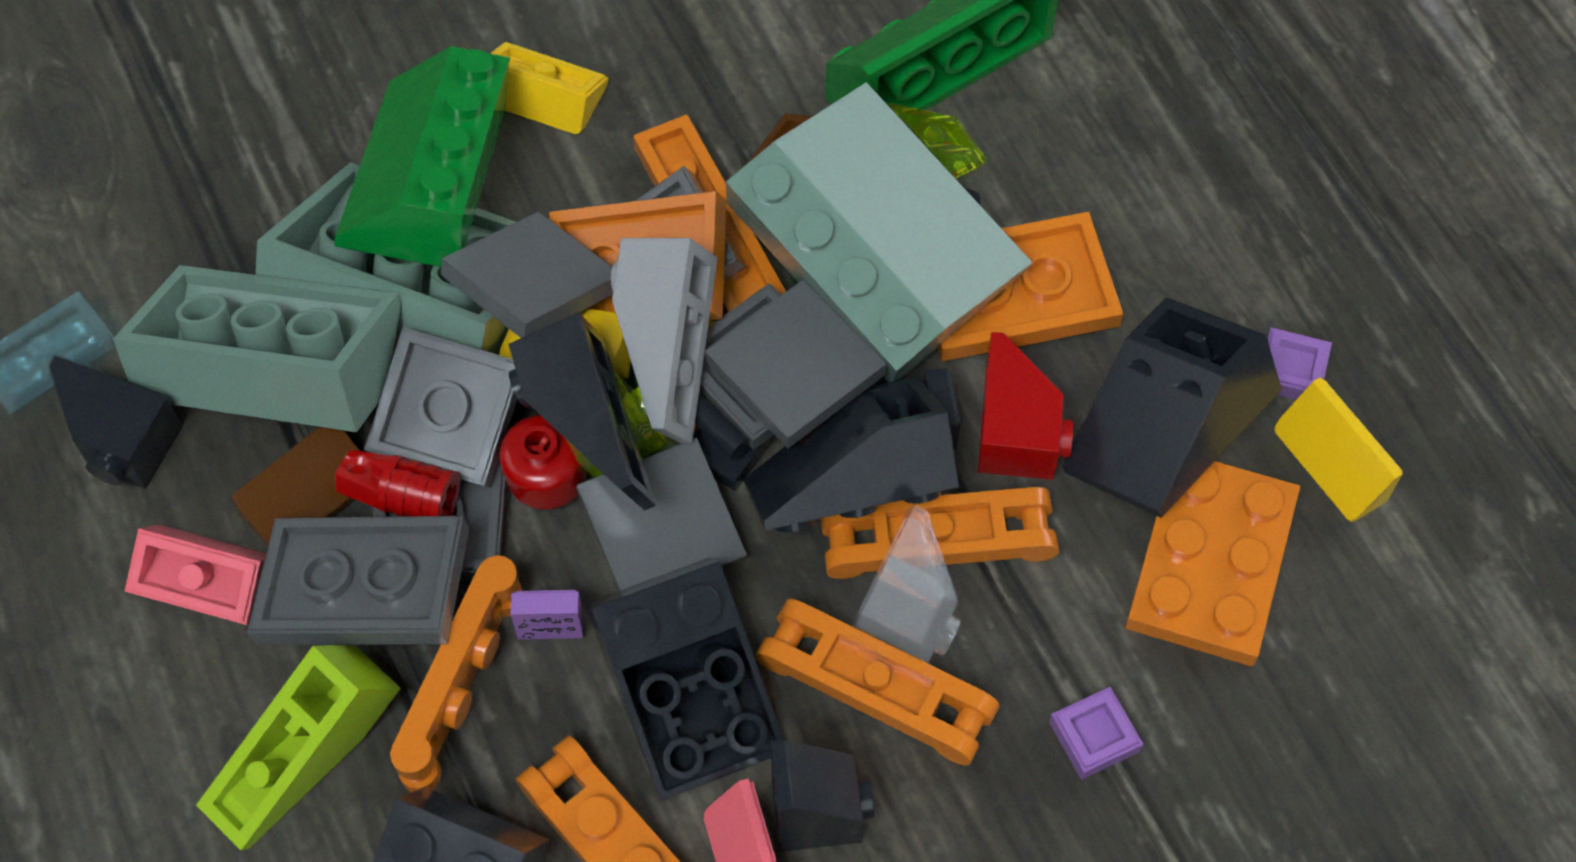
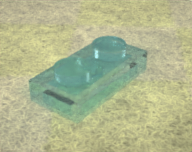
M79 291L0 340V402L9 414L55 386L49 364L55 355L85 366L115 347L111 331Z

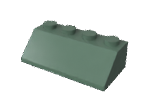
M179 265L117 333L113 341L128 382L167 396L171 405L357 432L380 401L391 366L401 300L399 293Z

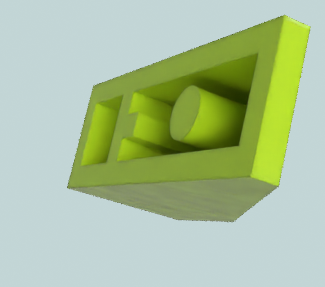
M356 645L312 646L196 806L241 851L248 850L364 739L401 688Z

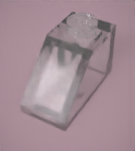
M917 505L908 508L851 626L928 663L933 652L942 656L946 653L956 635L961 620L952 616L958 600L927 510Z

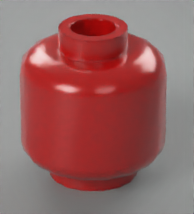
M541 415L522 419L509 429L502 440L499 455L500 464L509 491L520 503L533 509L552 510L565 506L578 496L576 485L585 482L587 478L588 465L586 457Z

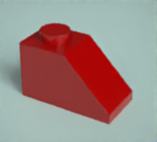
M991 332L986 359L977 473L1053 480L1058 458H1070L1073 420L1062 419L1064 395L1004 333Z

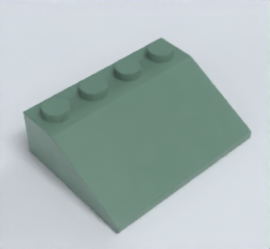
M867 82L775 140L726 181L727 204L799 283L804 280L887 364L884 378L888 382L898 381L1031 267L1033 263Z
M350 162L257 240L255 275L399 293L401 308L392 357H394L403 327L499 355L501 345L509 328L441 276L442 267L334 247L335 235L360 165ZM477 208L466 246L516 222Z

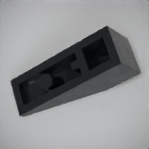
M578 312L509 343L515 369L509 371V380L519 402L524 407L531 405L640 508L645 511L656 506L604 337Z

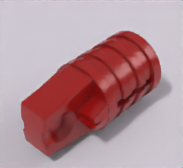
M350 450L335 472L336 492L375 507L381 512L395 513L399 517L452 516L460 491V474L458 471L444 470L439 466L426 465L418 460H408L400 455L389 456Z

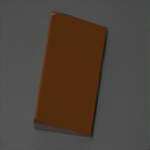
M318 427L231 496V501L243 521L268 546L275 518H332L354 500L336 492L335 472L350 450H360L344 430Z

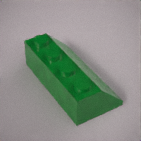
M931 0L925 8L903 20L896 19L891 21L878 34L859 45L848 46L837 52L826 63L825 98L830 104H833L867 82L905 123L1051 39L1058 0Z
M450 46L389 81L335 235L334 247L442 267L443 257L466 247L505 113L510 57L490 54L478 49Z

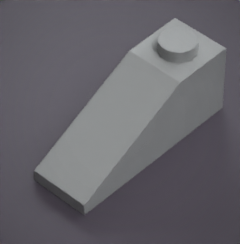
M621 238L618 260L615 261L611 270L612 302L651 427L679 443L692 444L717 257L691 238Z

